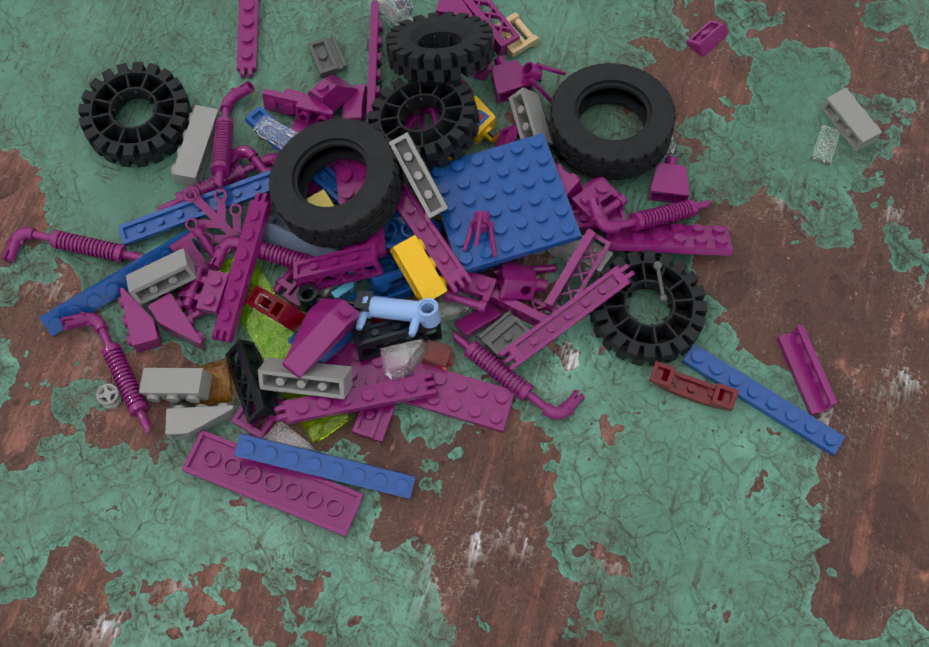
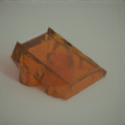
M228 358L194 367L205 369L213 377L209 399L200 400L199 403L190 402L191 407H195L198 404L211 405L231 402L234 396V388Z

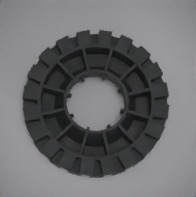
M438 12L428 13V18H425L423 15L414 16L413 21L406 19L400 22V26L395 25L392 27L391 32L387 33L385 39L390 69H394V73L398 76L404 74L405 79L413 80L417 77L418 82H428L431 77H434V83L444 82L445 77L455 81L461 79V74L470 77L476 74V70L482 71L487 68V64H491L494 57L492 27L489 26L486 20L481 21V17L475 15L469 17L468 13L460 12L455 17L454 12H444L442 16H438Z
M133 62L132 70L128 69L126 63L116 65L118 73L115 75L110 68L101 73L104 78L103 82L96 77L91 81L89 85L92 91H84L81 97L84 104H79L78 113L81 117L78 118L80 127L94 151L100 157L104 156L105 160L112 164H115L118 160L122 167L131 168L133 161H135L138 168L148 166L147 159L152 158L154 164L164 160L161 155L163 152H166L169 156L173 155L177 151L175 143L180 145L183 143V132L188 128L189 115L192 112L189 99L177 77L174 78L172 72L166 68L161 71L159 65L149 63L146 69L143 62ZM146 99L151 104H155L153 115L141 125L127 127L121 125L119 121L116 122L117 111L124 103L130 100Z
M416 77L413 80L408 79V83L405 84L401 78H398L391 82L394 91L385 87L379 93L381 99L375 98L371 105L373 111L368 113L369 124L374 126L376 130H379L389 142L408 132L429 171H433L434 161H437L440 168L450 165L447 158L449 155L454 160H458L464 155L462 148L469 150L474 143L472 137H477L480 116L470 87L466 82L462 84L461 79L451 81L449 77H445L444 82L434 83V77H431L428 82H418ZM434 107L441 110L440 119L429 128L411 130L405 127L406 118L417 109Z
M644 250L642 256H639L637 251L627 253L624 260L620 256L612 261L610 267L606 266L603 269L599 278L617 265L620 268L625 264L630 266L624 272L625 275L632 270L635 273L629 279L631 283L589 314L590 323L594 322L593 331L596 337H602V345L608 351L614 349L617 351L615 356L625 361L626 357L631 358V364L642 366L643 362L646 361L649 362V366H654L655 361L662 362L665 360L666 363H670L676 360L680 354L683 356L691 348L704 327L705 315L708 309L707 301H703L706 295L703 285L697 286L699 278L693 271L685 272L687 267L685 263L678 260L674 264L670 262L671 255L662 253L660 258L655 257V251ZM659 261L662 263L661 276L664 292L668 297L667 308H670L669 317L666 316L663 322L659 324H643L631 316L628 311L629 305H626V299L628 296L631 297L634 291L640 289H651L660 294L657 272L653 268L654 263Z

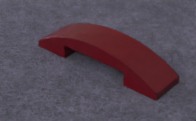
M655 361L649 378V382L676 396L705 406L729 411L733 410L739 391L720 383L713 385L677 372L675 367Z

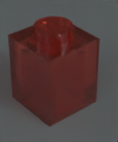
M427 340L421 358L422 364L447 371L448 366L452 367L455 360L453 347Z

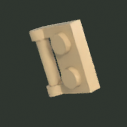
M517 12L506 17L507 21L511 25H516L527 38L524 40L520 35V40L507 46V52L512 58L528 48L539 44L540 38L528 29L521 21V16ZM501 32V36L505 40L512 37L508 32Z

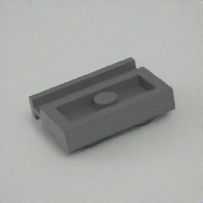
M334 35L327 39L325 37L307 43L321 78L338 73L342 69L347 70V64Z
M509 310L481 333L479 340L498 359H502L498 353L530 329Z

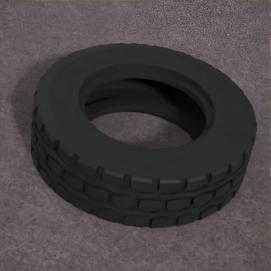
M600 63L582 68L568 76L553 95L549 119L552 146L561 160H564V163L588 177L598 178L599 176L607 181H619L638 177L652 170V167L654 168L660 163L668 151L676 119L673 99L660 81L639 68L619 63ZM604 103L618 104L632 110L640 118L643 128L629 138L609 140L589 132L583 126L579 117L583 112L595 105Z
M330 119L303 129L281 149L270 172L269 193L274 208L287 227L299 239L323 248H340L342 246L354 245V243H359L374 235L394 215L403 194V173L400 163L391 145L388 143L389 141L379 130H376L374 126L368 123L365 124L363 121L355 119ZM349 159L359 161L367 166V176L362 188L348 201L331 207L316 206L307 201L309 183L313 176L325 165L334 161Z

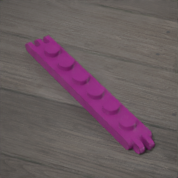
M239 0L237 71H240L241 78H245L246 71H248L249 78L253 77V71H257L259 0Z
M377 1L371 2L367 91L368 124V113L373 111L371 105L375 98L380 97V85H377V80H381V68H378V64L382 63V54L378 52V49L382 48V36H379V32H383V20H380L379 3Z
M404 182L403 194L396 210L413 235H416L417 239L420 238L426 248L424 251L428 257L434 260L437 270L445 279L451 291L456 294L458 292L455 286L456 283L462 290L466 288L462 281L463 279L468 285H471L473 282Z
M258 192L255 199L250 201L212 332L213 340L229 343L234 341L272 208L269 193L263 194Z
M625 264L620 268L617 265L499 352L500 358L504 357L507 353L509 354L503 360L505 365L512 360L515 362L508 369L510 371L516 369L631 283L629 279L635 275L633 270L626 275L624 274L630 266Z
M428 373L351 388L345 399L312 395L282 402V406L275 407L274 411L276 414H280L276 416L277 422L286 421V424H294L433 397L439 393L438 389H431L436 387V382L430 381L434 379V374Z

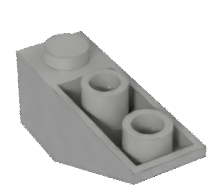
M219 403L217 406L198 404L190 408L176 405L171 409H166L165 434L170 440L194 439L201 430L208 431L234 417L237 411L229 403Z

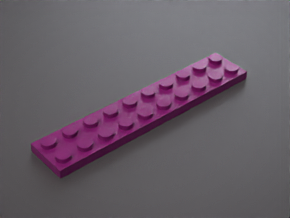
M351 342L324 363L352 367V388L433 373L434 379L430 381H435L436 387L431 389H438V395L402 403L501 433L504 431L514 398V392L511 393V389L507 390V388L392 354L360 362L356 344ZM371 348L364 349V350H362V352H363V353L369 352V351H371L372 349H371Z

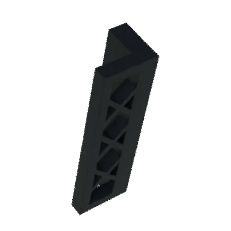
M388 319L363 326L362 330L353 329L351 331L359 361L362 362L442 339L441 322L433 328H425L419 323L415 337L411 340H405L407 337H410L408 333L411 322ZM436 329L435 333L426 334L428 331ZM394 342L390 346H384L386 343ZM373 348L369 352H362L364 349Z
M239 339L225 354L247 423L254 424L263 414L276 416L274 408L279 405L274 391L260 389L258 369L263 364V360L257 343ZM236 353H238L237 362L234 359ZM242 368H243L244 373H243V377H242V380H241L240 375H241V370H242ZM247 386H249L248 398L246 395ZM253 403H255L257 409L254 413H252Z

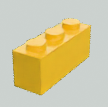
M416 235L394 246L390 253L418 301L425 298L435 299L447 292V283L436 272L434 260L431 257L428 258L424 250L426 248L420 238L417 239Z

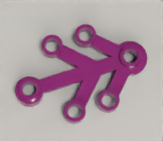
M190 185L184 189V199L190 203L194 202L210 218H188L185 222L188 230H194L202 225L203 228H220L226 233L213 235L210 232H205V235L211 237V243H220L224 239L234 237L235 235L241 236V213L243 212V207L239 203H234L230 206L229 211L233 215L232 228L226 222V198L228 193L225 189L219 188L214 193V197L217 200V212L201 198V191L197 186ZM188 191L194 192V198L188 197ZM218 191L224 192V198L218 197ZM234 206H238L240 208L239 213L233 212ZM190 220H193L195 222V227L192 228L189 226L188 223Z

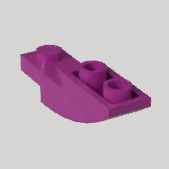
M286 88L284 93L265 89L262 93L264 109L296 116L299 123L313 125L321 121L334 119V113L328 106L305 93Z

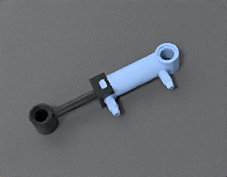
M311 284L301 286L296 293L301 309L305 313H308L321 299H341L323 297L321 294H318L317 288ZM359 290L356 300L343 299L360 312L356 322L357 330H362L365 322L372 321L373 317L411 322L408 334L414 337L419 323L425 328H433L441 321L438 303L432 298L413 301L374 296L373 291Z

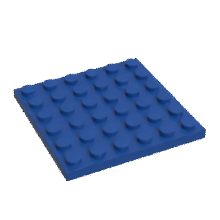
M544 133L467 155L458 160L449 161L450 165L440 168L437 164L433 166V171H429L449 207L448 210L441 213V217L452 252L467 273L581 239L579 227ZM482 210L490 213V221L494 223L493 232L497 253L496 258L492 255L488 229L486 232L480 233L477 247L474 246L476 234L474 230L467 250L463 251L464 242L470 228V221L473 220V215L476 211Z

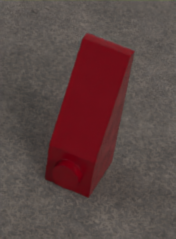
M257 285L254 286L244 302L293 333L296 332L306 316L305 313Z

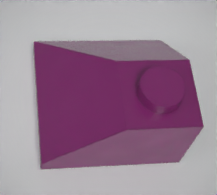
M332 74L313 87L307 95L316 98L334 112L355 95L358 89Z

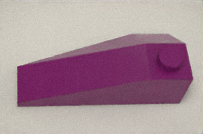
M321 299L308 311L283 362V366L300 379L355 327L360 312L343 299Z

